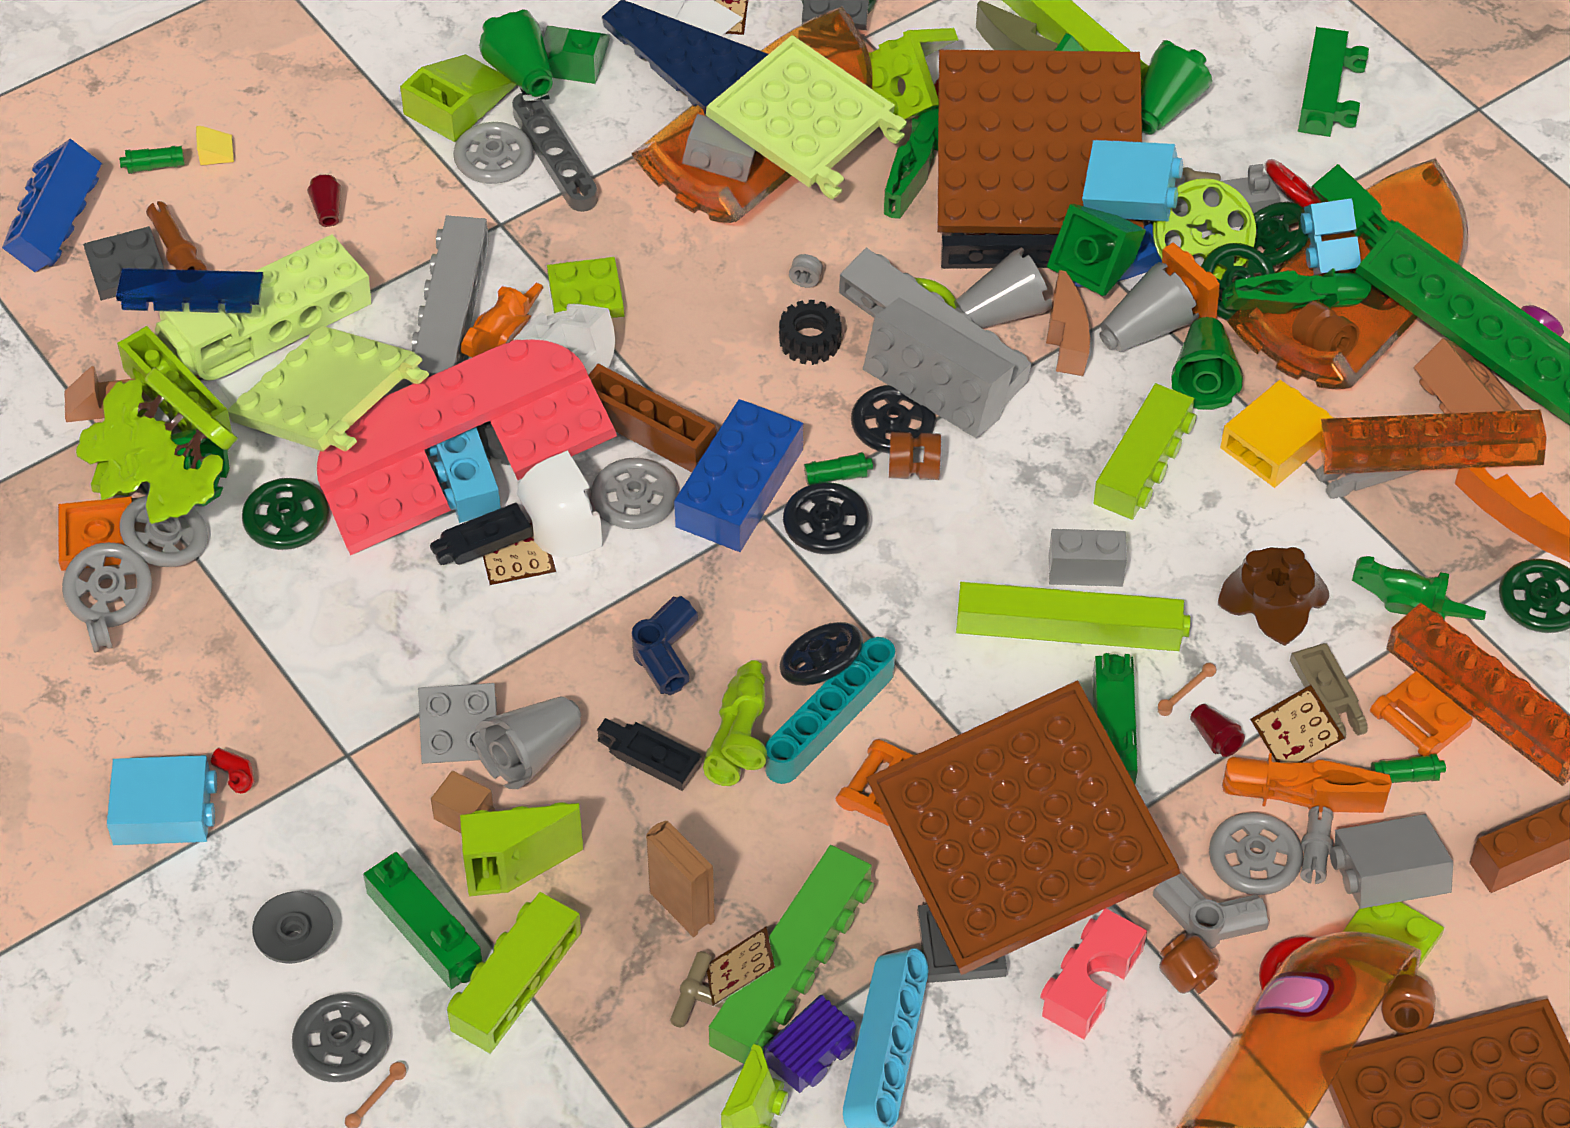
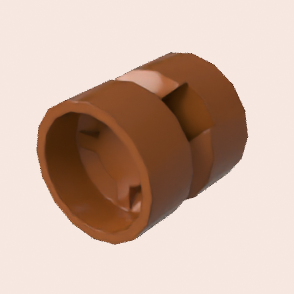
M1312 301L1303 307L1296 316L1292 325V336L1296 341L1310 350H1314L1333 364L1343 361L1351 354L1359 339V328L1344 316H1337L1334 310L1323 303Z
M891 431L889 478L909 479L912 474H916L919 479L939 480L941 434L921 433L918 438H914L911 432ZM914 449L924 450L923 462H913Z

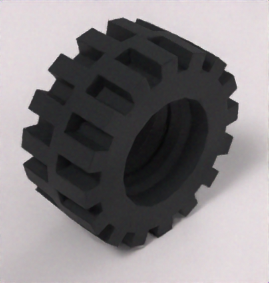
M802 300L797 302L796 307L791 304L787 307V312L783 311L779 322V343L785 355L789 354V359L793 361L797 358L800 359L801 364H806L807 361H811L812 365L818 364L820 359L823 362L828 361L829 355L834 357L841 345L842 329L839 313L835 314V308L832 306L826 308V303L822 301L819 304H815V300H809L807 304H804ZM814 328L822 331V333L816 336H806L798 331Z

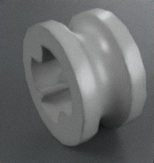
M800 254L793 259L792 267L789 270V277L793 283L800 287H814L819 281V275L822 272L823 266L816 257Z
M104 615L100 616L97 622H92L90 619L85 620L94 653L99 652V648L102 646H106L108 649L113 648Z

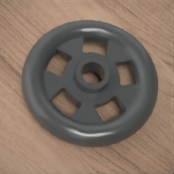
M335 994L314 1002L300 1015L292 1033V1050L299 1065L311 1076L327 1082H347L366 1075L381 1061L389 1043V1026L382 1011L370 1000L354 994ZM339 1010L341 1018L324 1023L322 1016ZM359 1014L363 1015L370 1023L361 1030L352 1021ZM337 1032L347 1033L342 1039L333 1038ZM320 1033L321 1045L309 1047L308 1035ZM365 1041L371 1045L365 1055L361 1057L353 1053L358 1048L360 1042ZM326 1055L342 1057L340 1066L324 1064Z

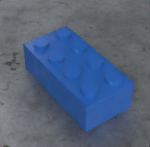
M738 399L674 500L675 527L741 552L803 451V423Z

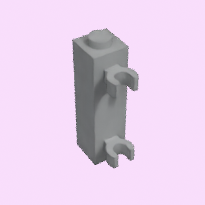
M1263 164L1250 165L1248 177L1222 181L1235 188L1246 199L1253 214L1268 205L1280 202V196L1274 181L1268 174L1263 175ZM1182 175L1181 179L1176 178V188L1184 184V175ZM1206 189L1203 193V200L1206 205L1216 207L1219 203V195L1213 189ZM1178 198L1176 208H1172L1173 213L1180 217L1185 216L1188 212L1187 203L1183 199ZM1231 212L1228 215L1227 220L1231 228L1243 225L1244 219L1242 215L1237 212ZM1148 220L1149 224L1151 223L1153 225V221ZM1207 223L1200 227H1194L1200 232L1209 231L1206 227ZM1168 231L1165 237L1177 236L1179 234L1174 231Z

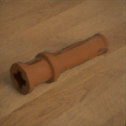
M157 201L160 212L157 211L154 203L150 204L146 214L151 219L167 248L166 259L171 266L176 268L177 279L185 286L201 282L207 274V268L203 261L197 259L195 246L190 241L184 239L166 203Z

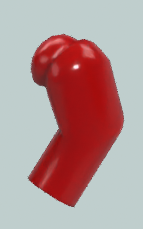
M217 748L211 757V765L228 772L229 787L240 794L250 790L254 784V775L250 761L222 748Z

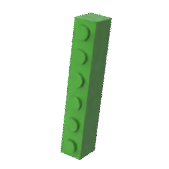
M830 844L769 936L775 968L727 998L709 1025L710 1047L745 1064L753 1044L761 1046L763 1051V1047L775 1037L773 1034L779 1025L785 1026L789 1022L795 1010L794 1002L800 993L805 995L810 990L815 979L814 971L820 962L826 964L835 948V939L840 932L845 934L849 930L855 917L854 910L858 904H865L874 888V883L871 882V864Z

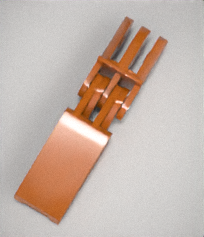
M1269 753L1267 761L1239 757L1229 758L1225 768L1222 788L1229 795L1263 798L1262 806L1264 807L1266 806L1267 799H1274L1308 807L1309 810L1319 806V812H1322L1323 807H1326L1332 812L1383 813L1392 782L1388 774L1318 759L1313 763L1272 762V753Z

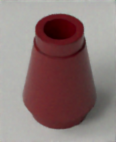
M318 175L311 179L307 192L319 224L323 227L335 226L339 222L341 185L332 175Z
M1207 704L1197 706L1191 713L1190 720L1194 723L1214 754L1229 757L1236 753L1243 745L1245 736L1242 733L1241 726L1210 708Z

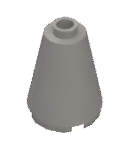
M1021 247L1011 252L957 298L954 303L955 310L966 313L975 324L983 329L1044 313L1052 309L1051 298L1046 301L1044 300L1042 292L1047 290V286L1031 257L1027 255L1022 258L1024 249Z
M1158 262L1152 266L1100 324L1102 331L1099 333V336L1108 349H1116L1122 352L1192 324L1198 319L1199 313L1193 314L1192 312L1196 302L1191 292L1175 272L1169 276L1163 270L1167 267L1166 264Z
M560 696L486 718L475 728V731L480 730V738L475 740V748L481 762L494 779L501 776L508 782L503 786L508 789L521 788L529 783L580 728V709L572 700Z

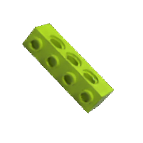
M148 326L117 343L124 371L131 379H140L142 390L152 401L159 394L145 382V377L155 366L232 432L227 408ZM163 400L158 406L171 421L178 413L166 400ZM185 417L176 425L182 432L196 428Z

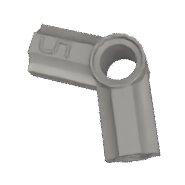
M1182 874L1159 883L1153 891V897L1186 930V936L1198 935L1210 949L1215 948L1220 943V940L1267 930L1268 928L1267 910L1263 899L1259 898L1258 895L1217 903L1216 901L1205 899ZM1199 923H1207L1212 927H1204Z

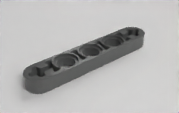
M522 93L515 96L512 102L514 119L520 129L529 137L535 153L567 204L573 210L580 212L593 209L598 201L596 184L543 101H525ZM528 109L533 110L532 116H530V112L528 111ZM539 126H545L549 128V130L545 133H536L533 131L534 128ZM554 147L563 150L557 155H550L546 152ZM566 169H572L577 172L570 177L560 174L561 171ZM577 187L580 188L582 195L576 192Z

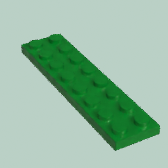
M1396 221L1362 260L1355 272L1570 425V343Z

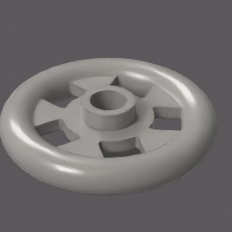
M486 122L471 127L459 137L454 147L453 156L458 169L468 178L481 183L497 184L518 177L528 168L533 157V146L526 133L518 127L503 122ZM500 135L501 138L486 139V136ZM516 142L519 149L510 151L508 144ZM471 144L478 145L476 152L467 151ZM507 160H510L513 163L512 165L503 169L500 167V165H502ZM480 161L487 166L484 169H480L474 166V164Z
M625 458L609 464L596 476L591 489L592 503L599 515L610 524L626 529H641L659 523L671 513L674 508V500L678 495L677 485L671 473L659 463L644 458ZM624 473L630 475L629 478L622 480L620 483L615 479V477ZM645 474H649L657 480L650 484L642 477ZM631 489H638L639 491H637V492H630L629 490H631ZM616 492L618 501L608 503L605 493ZM652 494L663 496L658 505L649 503ZM625 507L631 509L640 508V514H624Z
M147 496L134 500L126 507L120 519L122 540L126 546L135 550L146 563L160 567L182 566L195 560L204 550L207 542V528L202 516L194 507L187 515H181L177 518L169 517L165 521L153 524L149 522L146 509ZM185 518L191 527L182 529L178 519ZM135 521L146 523L145 533L135 531ZM180 539H183L189 545L180 551L174 545ZM148 542L163 547L162 552L149 548L147 546Z
M99 543L87 547L72 559L64 573L62 592L67 607L82 622L86 623L85 620L89 619L92 622H97L99 617L104 615L106 626L115 627L129 622L143 610L150 597L152 577L145 560L132 548L119 543ZM106 557L121 559L119 568L104 566ZM86 566L95 569L90 575L88 582L79 579L81 572ZM135 574L137 588L126 589L124 576ZM107 578L113 580L109 588L100 587L102 580ZM87 592H90L92 597L98 601L91 608H88L80 599ZM121 597L126 606L117 611L110 612L107 603L114 602Z
M1247 812L1234 815L1217 827L1210 840L1209 855L1215 872L1227 885L1240 892L1252 895H1267L1281 891L1296 879L1302 867L1303 851L1297 835L1286 823L1268 814ZM1243 829L1248 836L1241 839L1238 843L1231 835ZM1265 829L1275 834L1277 839L1271 842L1268 838L1259 834ZM1259 848L1263 853L1255 854L1250 849ZM1276 852L1287 855L1285 866L1274 864ZM1236 853L1240 865L1231 867L1225 855ZM1250 870H1266L1267 879H1251Z

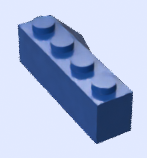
M71 138L34 163L32 171L36 175L27 181L25 189L29 193L19 202L17 210L21 213L12 221L2 248L33 272L40 270L46 265L49 267L54 265L62 254L60 249L62 242L74 230L75 226L72 224L74 218L83 211L87 204L84 200L86 194L95 187L99 180V177L96 175L102 163Z

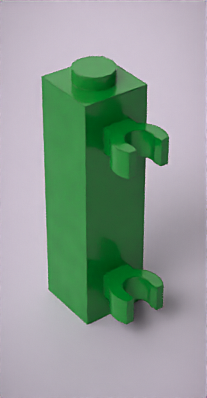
M1316 26L1298 132L1330 137L1333 121L1339 122L1348 128L1356 127L1360 103L1353 100L1340 103L1337 102L1343 66L1348 67L1353 72H1365L1369 48L1365 46L1347 48L1349 31Z
M1104 653L1103 656H1095L1092 676L1093 709L1133 783L1136 784L1138 770L1133 657L1130 654L1119 656Z
M394 852L364 872L363 876L368 896L445 984L452 990L460 983L469 982L475 967L482 962L480 946L465 931L464 926L456 917L448 912L408 867L407 862L399 853Z

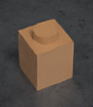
M453 770L431 797L434 820L461 833L460 815L471 814L478 810L495 811L492 791Z

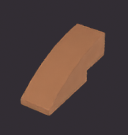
M1059 270L1053 294L1046 343L1059 346L1057 372L1083 376L1090 348L1088 317L1075 284L1066 271Z

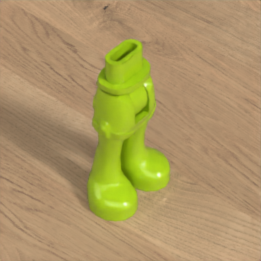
M751 660L737 670V675L727 685L728 689L722 698V706L719 710V715L722 718L721 725L710 747L707 749L703 765L705 776L711 782L721 786L735 785L740 780L741 768L758 770L766 764L767 750L764 744L751 736L753 724L765 706V677L761 673L762 664L759 661Z

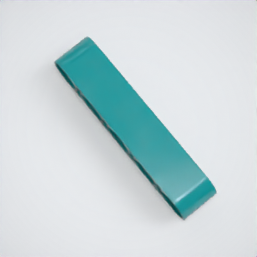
M874 637L867 640L863 644L856 660L843 672L827 680L767 741L765 745L767 750L765 772L771 781L786 784L796 779L894 677L895 647L890 640L883 637Z

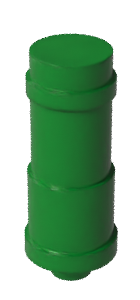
M175 145L156 149L125 150L126 157H119L120 167H127L128 174L159 168L185 166L182 146Z
M863 452L804 464L807 485L860 477L866 478L868 476L867 470L873 469L872 458L865 459Z
M1433 753L1425 756L1408 757V759L1379 760L1378 762H1372L1370 769L1371 771L1390 775L1392 783L1439 781L1441 773L1446 772V764L1444 760L1439 761L1437 754Z

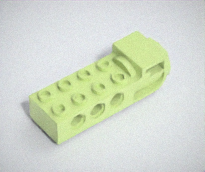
M331 234L210 293L199 283L159 302L158 308L161 321L156 323L155 335L195 376L199 375L205 380H215L311 334L321 326L326 327L371 305L369 275Z

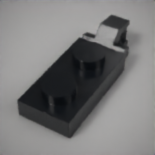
M605 718L597 729L598 742L607 746L610 750L609 753L617 759L683 791L702 763L700 753L637 722L634 725L626 724L623 727Z

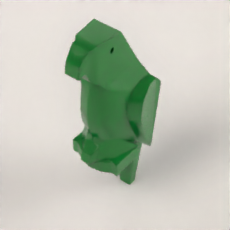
M1371 556L1360 557L1356 561L1352 581L1375 594L1384 603L1385 608L1389 612L1442 621L1445 620V616L1476 620L1485 619L1486 611L1448 600L1446 591L1449 574L1440 572L1438 577H1424L1411 570L1381 565L1375 562V558Z

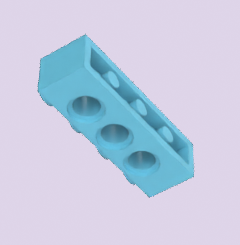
M476 427L427 449L430 457L435 455L438 462H434L435 473L439 483H446L447 489H444L443 493L450 509H455L459 523L475 519L501 508L499 489Z

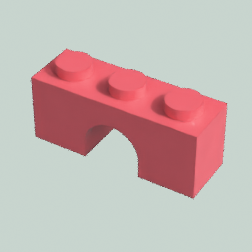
M1107 908L1102 911L1097 920L1091 918L1081 934L1083 941L1077 949L1071 947L1065 955L1061 964V969L1063 970L1058 978L1051 977L1042 990L1040 996L1044 1000L1042 1017L1085 1039L1104 1011L1107 989L1094 983L1089 976L1095 972L1105 971L1124 980L1144 950L1147 930Z

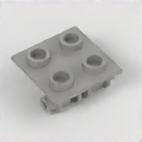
M495 683L418 688L422 764L480 760L475 748V740L480 738V730L475 731V728L486 718L496 715Z

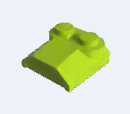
M752 1045L729 1099L723 1108L721 1128H773L770 1124L774 1115L781 1116L785 1109L789 1093L783 1091V1081L772 1078L762 1048L759 1045Z

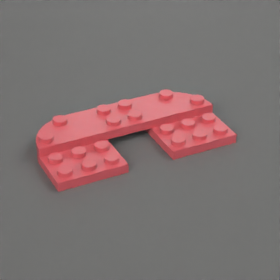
M533 339L513 340L427 377L420 384L409 385L382 397L345 431L348 436L354 437L357 440L351 448L343 451L336 446L330 445L324 451H320L318 456V481L350 555L451 511L424 450L488 421L493 426L517 480L522 479L531 468L547 458L567 450L572 457L617 437L610 418L581 360L567 348L553 342Z

